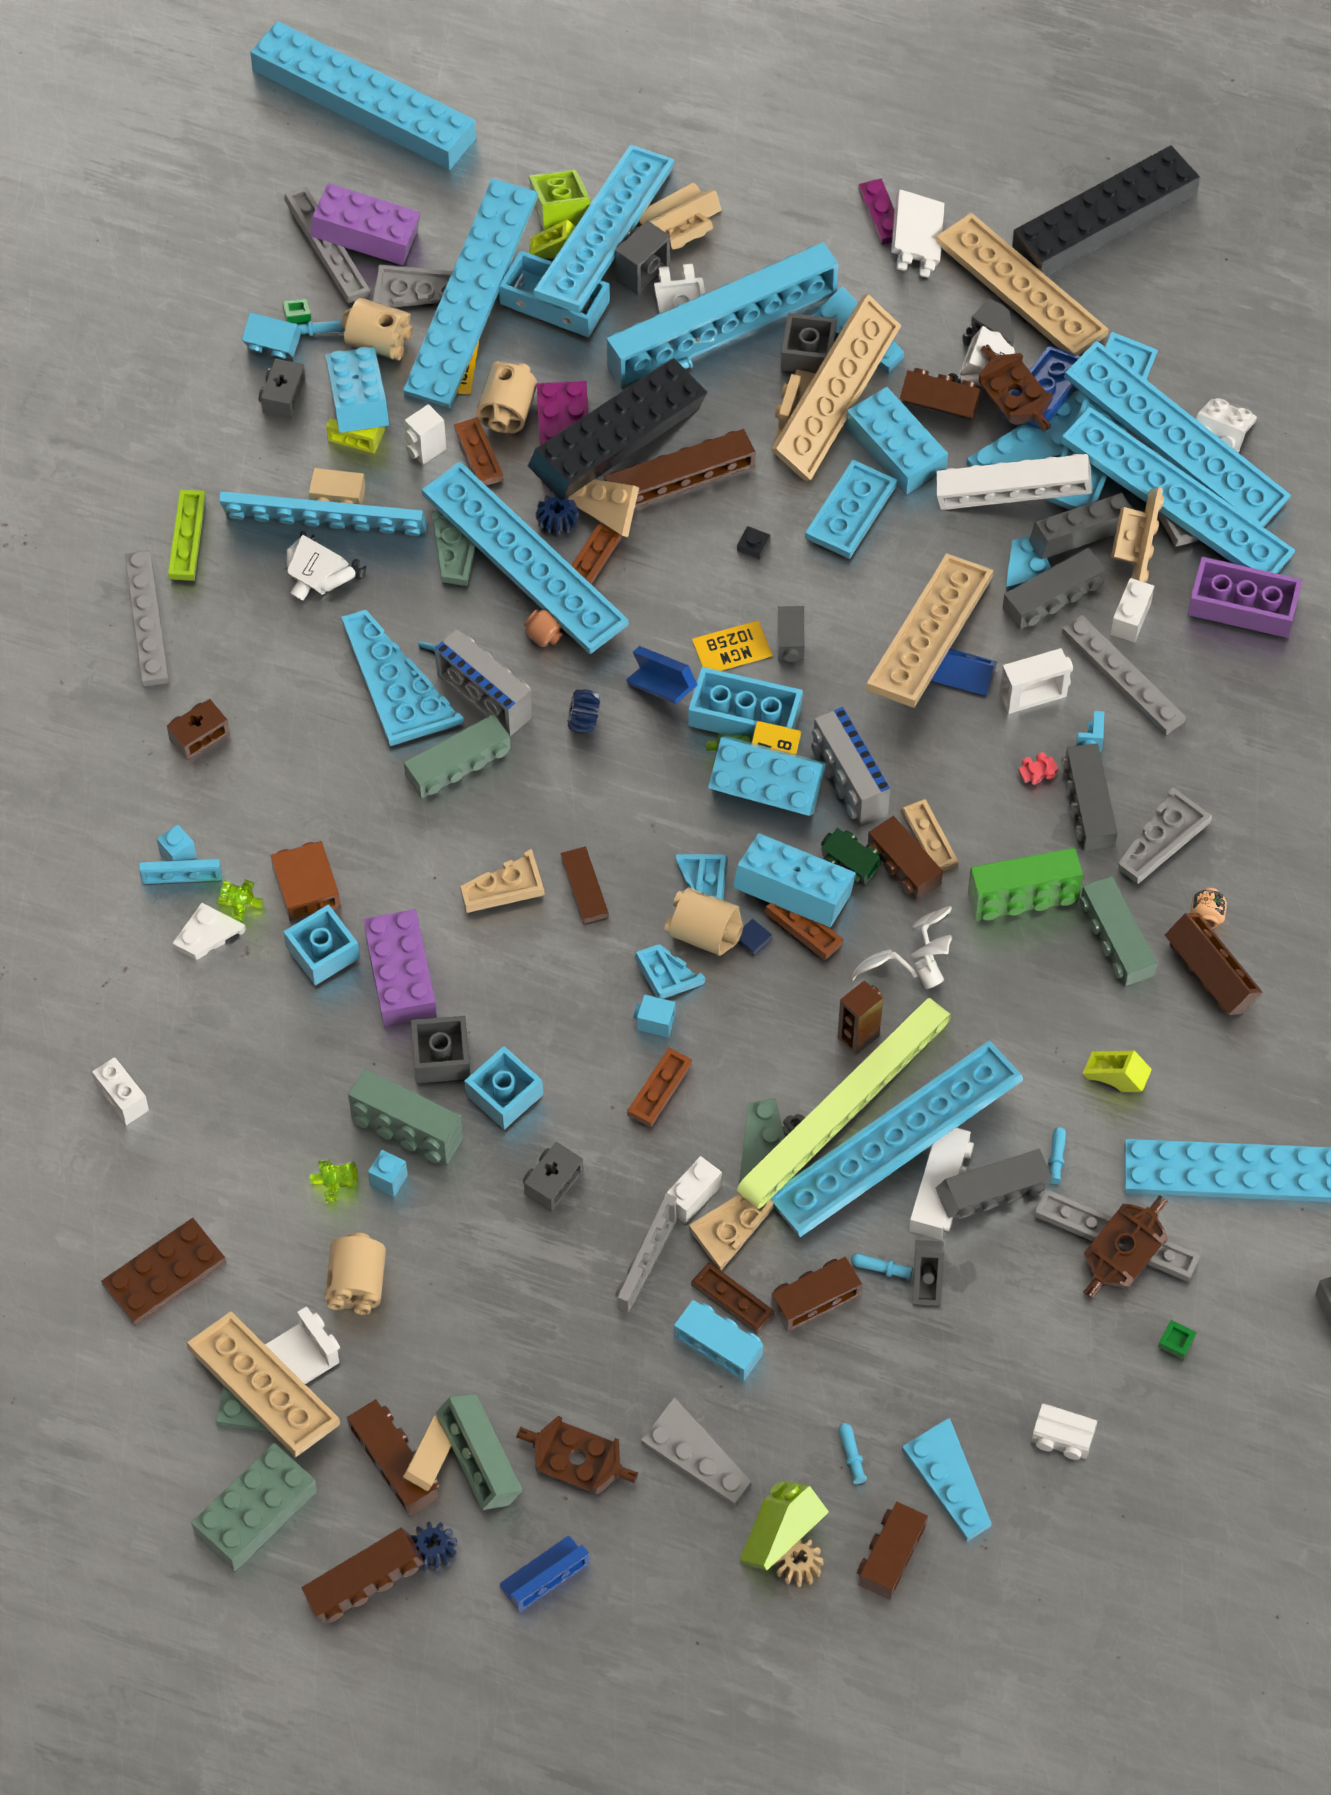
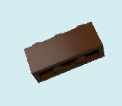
M914 368V372L907 370L900 395L901 402L974 420L982 392L980 388H976L977 383L963 380L962 384L952 382L953 377L939 374L938 378L929 376V371Z
M895 816L890 817L868 832L867 845L878 851L885 870L889 875H894L900 881V885L906 894H911L917 901L942 884L943 870Z
M865 980L840 999L837 1038L855 1055L880 1036L883 996L877 987L870 986Z
M846 1256L839 1260L832 1259L825 1263L823 1268L815 1272L808 1271L791 1284L784 1283L779 1285L772 1293L771 1305L788 1332L860 1296L862 1283Z
M897 1501L892 1510H886L881 1521V1525H884V1528L880 1535L875 1533L869 1546L872 1552L868 1559H862L858 1567L857 1574L860 1575L859 1586L891 1600L927 1526L928 1515Z

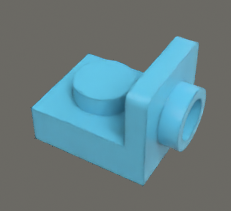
M1094 711L1093 721H1088L1087 733H1077L1076 746L1098 743L1099 751L1102 752L1105 712Z

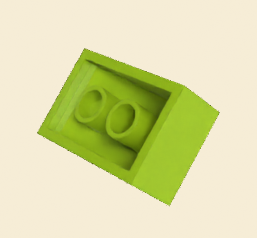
M577 170L529 176L531 190L538 193L535 205L543 230L565 220H569L577 226L591 205L590 197Z
M781 1481L771 1488L770 1494L762 1503L740 1557L742 1564L768 1570L829 1513L809 1485Z

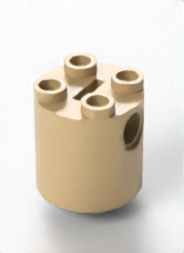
M358 298L351 309L345 310L341 320V327L345 329V343L354 348L375 347L377 355L399 361L404 352L403 345L405 340H410L412 336L413 326L409 325L411 314L371 300Z
M500 361L493 363L476 410L477 418L487 428L501 433H516L524 427L537 388V380L530 372L531 368L524 363L515 365Z
M690 887L683 892H677L673 902V906L676 907L673 917L669 916L664 931L669 932L671 938L682 940L718 956H721L738 943L743 931L739 906L714 896L703 894Z
M358 1232L350 1233L331 1242L325 1293L329 1309H354L356 1314L368 1315L371 1313V1308L380 1305L386 1248L382 1243L370 1239V1236Z

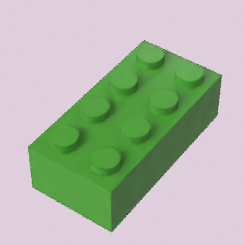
M1070 848L971 867L968 897L975 921L981 919L992 920L997 916L1008 914L1012 916L1019 915L1024 911L1034 909L1041 911L1056 905L1068 906L1079 901L1083 872L1076 849Z

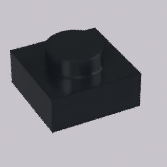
M747 526L737 544V551L761 559L770 542L771 535Z

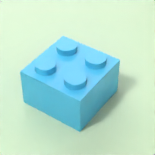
M329 904L283 931L286 948L314 985L319 984L360 959L358 942Z
M503 1046L465 1080V1092L471 1101L505 1130L543 1096V1082L540 1077Z

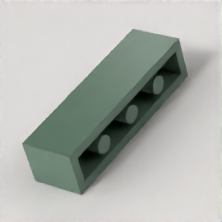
M492 714L405 761V776L421 799L427 795H433L447 784L459 781L471 771L480 770L493 759L505 756L511 750L510 736L495 715Z
M1113 876L1084 885L1081 897L1079 898L1081 909L1084 913L1087 912L1089 914L1091 928L1095 934H1099L1104 954L1110 956L1113 961V970L1118 979L1121 978L1124 985L1128 986L1155 976L1157 961Z
M477 1394L449 1397L437 1410L436 1415L481 1509L486 1510L509 1506L523 1489Z

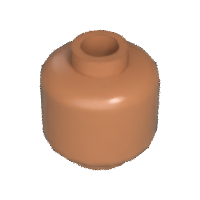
M536 609L524 623L526 627L525 635L540 647H546L549 643L554 646L563 635L560 632L562 627L559 622L546 609L540 611Z

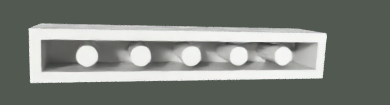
M1088 454L1047 457L1046 459L1022 460L1011 463L1000 462L994 465H974L967 468H948L937 471V498L941 510L1092 494L1091 466Z

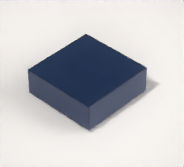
M752 918L743 927L738 943L754 956L772 939V934Z

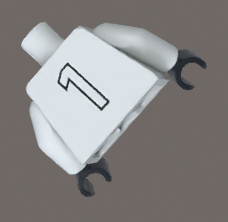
M969 326L966 329V334L962 335L963 343L969 346L959 373L962 376L958 378L955 373H950L948 376L953 377L952 382L962 384L963 380L977 383V386H981L978 382L979 374L988 364L987 358L980 351L981 348L989 344L996 355L1014 354L1015 350L1006 342L1000 332L990 331L984 326L977 332L975 327Z
M301 531L300 539H297L287 549V573L297 580L290 594L304 601L310 589L323 595L326 591L329 592L353 578H363L366 574L367 566L358 568L360 564L358 559H354L352 565L348 566L349 563L344 558L315 542V534L308 538L306 531Z

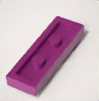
M882 178L860 183L858 191L881 245L892 243L895 209Z

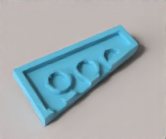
M842 286L812 316L836 318L837 339L858 302ZM894 340L878 365L887 373L904 358V351Z
M950 1418L902 1446V1452L967 1542L991 1527L990 1518Z

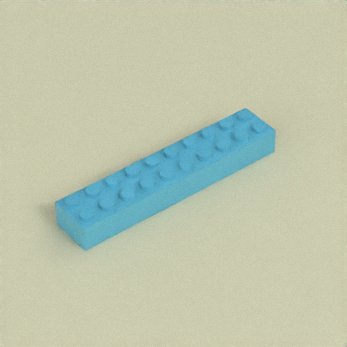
M279 21L271 27L250 51L252 70L448 170H451L476 140L474 119Z
M824 242L816 246H810L805 251L796 255H790L778 263L767 265L762 270L753 274H747L730 284H724L717 290L704 293L692 301L679 304L674 309L659 313L644 322L636 323L624 331L616 332L607 338V368L620 388L623 389L636 383L642 375L654 371L673 357L677 361L685 359L686 356L690 358L695 357L787 316L788 313L796 312L832 296L837 291L838 262ZM694 338H698L701 343H695ZM668 341H672L675 346H671Z

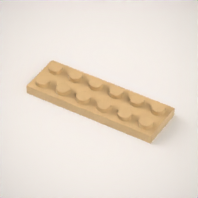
M232 1311L187 1342V1349L295 1457L340 1425V1418Z

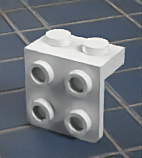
M1220 398L1211 399L1200 410L1196 418L1197 421L1238 453L1245 433L1257 419L1250 410L1236 408Z
M307 1306L297 1312L298 1325L265 1344L304 1384L339 1363L337 1350L340 1349L332 1334L327 1336L322 1329L325 1325L317 1313L312 1314Z

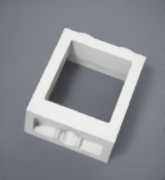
M1062 648L1003 665L999 693L1008 714L1067 697L1068 686L1071 685L1070 672L1073 671V666L1070 658L1065 657Z

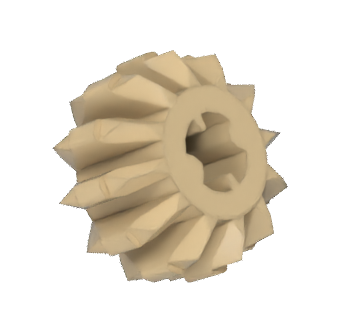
M800 1539L774 1564V1566L779 1567L777 1569V1576H786L785 1583L787 1585L792 1580L796 1581L798 1588L801 1587L802 1580L811 1585L813 1583L812 1576L819 1577L821 1575L819 1567L823 1566L824 1560L819 1557L821 1553L819 1547L811 1548V1539L807 1540L805 1544H802ZM799 1559H801V1560L804 1561V1562H799L798 1565L794 1564V1562H798Z

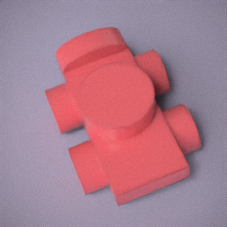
M1042 752L1036 756L1037 762L1033 763L1030 757L1023 759L1021 762L1023 767H1020L1018 771L1024 783L1031 781L1032 784H1038L1045 777L1048 780L1054 778L1059 769L1053 757L1047 758L1046 754Z

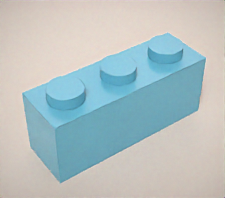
M692 1300L674 1324L675 1338L743 1381L763 1356V1343L759 1337L751 1332L745 1333L738 1328L733 1320L726 1317L723 1319L718 1316L705 1303L699 1304Z

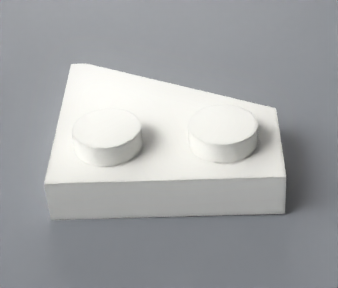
M201 903L173 942V948L197 960L206 955L211 949H217L224 945L225 940L237 933L239 935L243 934L246 931V927L237 920Z

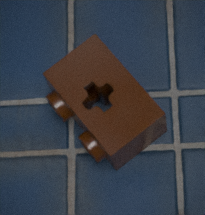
M211 699L196 704L192 710L182 716L175 717L166 725L170 741L186 760L230 734L227 718Z

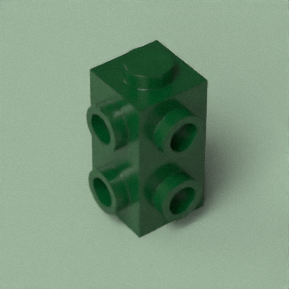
M836 828L832 834L828 833L821 842L823 860L855 872L854 883L857 884L859 881L865 886L881 866L879 853L870 845L863 846L857 842L858 838L850 831L845 830L843 832Z

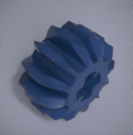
M554 494L552 498L546 495L544 501H539L536 519L540 530L546 529L548 535L556 532L559 537L562 531L569 534L570 528H576L579 510L574 499L568 500L566 498L561 501Z
M587 689L574 691L571 697L567 720L570 730L579 733L593 732L600 705L598 693Z
M428 1521L426 1523L427 1529L424 1530L422 1527L417 1526V1535H411V1538L425 1563L422 1565L423 1570L427 1571L430 1565H433L434 1570L438 1572L440 1569L439 1564L441 1563L449 1567V1558L456 1557L457 1552L454 1548L458 1544L457 1539L452 1538L453 1531L451 1528L443 1530L444 1527L441 1522L437 1524L436 1528H432V1523ZM433 1544H438V1546H434L432 1550L428 1549V1547H432Z

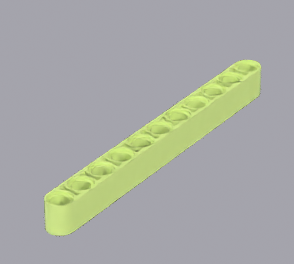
M931 998L924 1001L745 1176L736 1191L757 1209L763 1207L943 1030L951 1019V1014Z

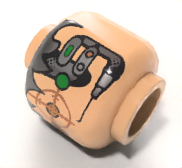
M1205 888L1193 896L1191 913H1199L1211 929L1224 922L1227 900L1222 893L1214 888Z

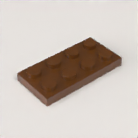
M192 1217L101 1280L106 1291L135 1326L224 1264L226 1259Z

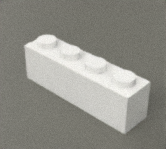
M955 1128L932 1145L910 1219L909 1232L939 1240L942 1239L944 1230L949 1232L953 1217H947L936 1187L945 1179L967 1171V1167L963 1166L965 1158H971L974 1143L970 1142V1131Z

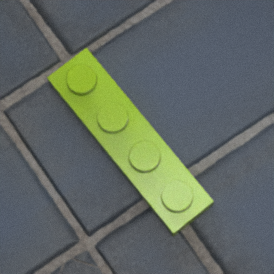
M180 489L168 570L169 580L195 581L206 500L205 491Z

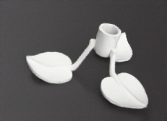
M947 906L926 914L913 924V930L921 928L925 943L924 947L910 955L911 959L924 956L923 959L915 963L916 969H913L896 952L888 949L863 960L852 973V981H854L858 974L877 967L888 959H896L912 974L913 978L919 977L925 989L932 988L941 983L944 978L933 955L948 954L952 936L949 934L929 942L927 929L930 924L936 923L947 914H950L952 907Z

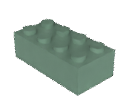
M367 1069L363 1070L348 1094L351 1118L358 1126L362 1128L369 1127L377 1131L382 1138L387 1140L393 1139L409 1151L414 1152L416 1150L424 1154L433 1163L440 1162L447 1166L463 1141L461 1115Z
M273 1443L191 1522L194 1534L236 1572L317 1493L315 1479L279 1446Z

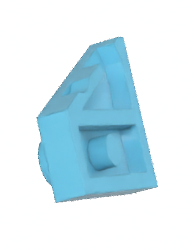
M1030 535L1012 540L1006 582L1007 592L1051 568L1047 558L1041 559L1029 542Z
M676 854L677 863L688 887L703 894L714 896L721 900L724 899L728 865L727 855Z
M660 944L635 953L634 958L657 998L664 999L705 983L704 975L693 973L686 968L687 963L679 957L673 956L669 950Z

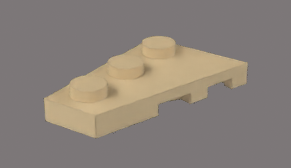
M594 479L569 496L568 500L574 499L578 508L622 536L628 537L639 487Z
M532 849L524 852V857L514 862L509 860L503 863V868L493 873L486 872L460 886L467 913L545 895Z
M738 1194L691 1223L689 1231L716 1267L722 1271L771 1212L774 1203L770 1199L763 1207L757 1209L743 1196Z

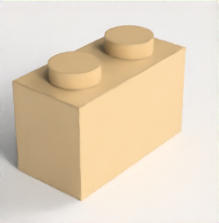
M314 468L309 489L310 500L362 505L365 493L364 473Z

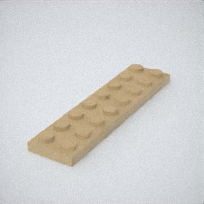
M968 214L936 236V241L942 249L1059 349L1079 356L1088 350L1096 340L1099 342L1108 335L1109 329L974 214Z
M869 294L862 295L771 448V451L804 481L812 479L845 423L847 410L855 406L901 327Z
M946 553L868 680L866 691L914 708L991 581L994 570Z

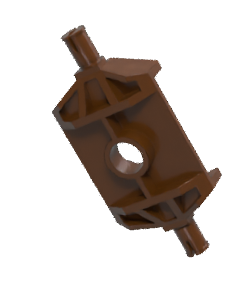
M989 344L986 347L983 346L980 351L987 358L988 364L979 374L978 382L1003 415L1012 424L1019 425L1031 421L1032 423L1036 422L1042 432L1048 430L1051 424L1043 416V413L1052 402V392L1046 393L1022 362L1023 355L1021 353L996 355ZM1015 389L1020 391L1021 395L1014 396L1008 392Z
M1158 1195L1150 1208L1147 1207L1146 1209L1132 1204L1121 1205L1084 1252V1258L1093 1273V1280L1083 1290L1085 1295H1089L1088 1297L1093 1299L1098 1290L1104 1285L1126 1290L1131 1288V1284L1163 1243L1168 1241V1236L1158 1220V1214L1168 1204L1165 1198L1163 1199L1161 1195ZM1120 1239H1131L1134 1243L1133 1248L1130 1251L1120 1250L1117 1245Z
M560 1416L551 1421L540 1433H535L523 1427H520L516 1438L532 1443L533 1448H535L536 1471L591 1493H601L618 1477L635 1484L639 1472L625 1468L620 1464L619 1439L615 1438L614 1441L577 1428L562 1422V1417ZM575 1453H581L586 1458L580 1465L571 1463L569 1459Z

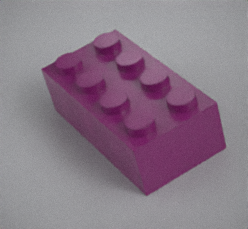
M587 381L537 383L540 445L589 414Z

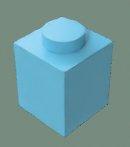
M178 824L157 838L159 853L165 861H184L197 858L194 841Z
M644 995L642 1003H637L633 1019L637 1020V1030L669 1038L676 1015V1002Z
M381 1150L368 1171L370 1186L395 1197L408 1176L406 1161Z

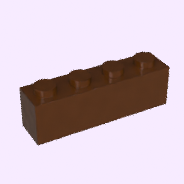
M1185 913L1165 934L1166 938L1170 941V947L1186 961V967L1202 981V987L1216 998L1219 1008L1224 1013L1229 1015L1243 1014L1263 993L1199 913Z
M375 1399L347 1416L348 1426L410 1517L439 1499L437 1488L440 1485L435 1478L429 1491H426L403 1477L416 1450L411 1451L407 1445L409 1442L408 1437L401 1427L396 1429L391 1422L394 1418L386 1405L381 1407Z
M401 1527L301 1588L315 1616L324 1623H331L340 1619L343 1616V1612L351 1607L355 1608L365 1604L368 1601V1597L376 1592H384L394 1585L393 1582L401 1577H409L419 1570L418 1567L425 1563L410 1534Z

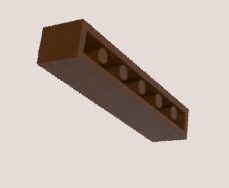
M741 429L728 432L715 439H707L691 447H684L668 455H660L644 463H637L621 471L611 472L609 475L604 476V481L639 487L635 507L754 467L756 451L745 430Z

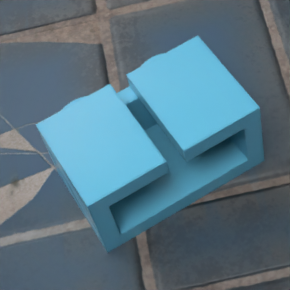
M250 312L242 341L248 346L247 349L252 352L262 353V350L271 351V356L285 360L286 356L294 358L302 330L297 324Z

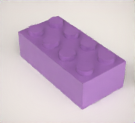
M328 183L313 214L310 236L403 265L418 232L421 212Z
M1201 557L1188 615L1289 638L1303 580Z
M416 909L364 918L365 936L383 1026L409 1023L411 1020L436 1018V1003Z

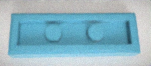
M220 859L139 863L142 884L222 880Z

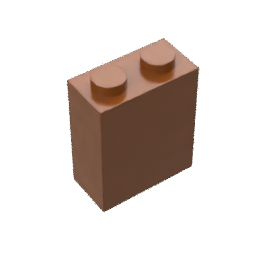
M322 841L308 842L301 847L290 850L283 849L276 854L270 855L272 868L289 921L310 916L328 904L332 909L341 907L339 892Z

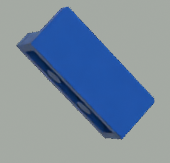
M642 646L633 651L640 668L626 679L628 685L674 704H677L698 685L689 665Z
M949 649L931 681L987 695L998 661Z
M567 1536L500 1583V1588L517 1611L521 1612L590 1563L589 1552L583 1544L578 1547L571 1536Z

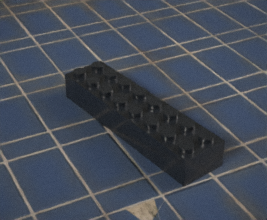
M1170 145L1014 229L1012 247L1043 274L1049 276L1197 196L1200 176L1175 148Z
M673 357L537 447L527 466L563 501L697 411L707 391Z

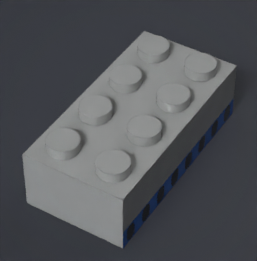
M456 629L435 647L437 676L483 715L489 717L494 714L510 737L532 719L531 689L525 681H519L515 678L507 666L496 662L489 651L478 647L470 635H464Z
M841 707L814 719V729L812 730V751L816 758L820 757L822 762L827 763L825 774L828 778L833 779L838 797L845 800L850 818L856 819L861 827L888 816L891 788L845 709Z

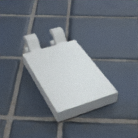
M901 189L898 191L895 201L891 253L898 255L897 269L906 271L907 264H911L912 259L920 261L919 276L929 278L930 270L934 271L935 266L940 262L941 246L937 243L936 236L942 233L943 202Z
M693 264L683 265V280L671 281L669 267H659V283H654L658 314L674 309L681 303L692 301L705 293L703 278H695ZM694 338L695 343H701L698 338ZM668 341L671 346H675L672 341Z

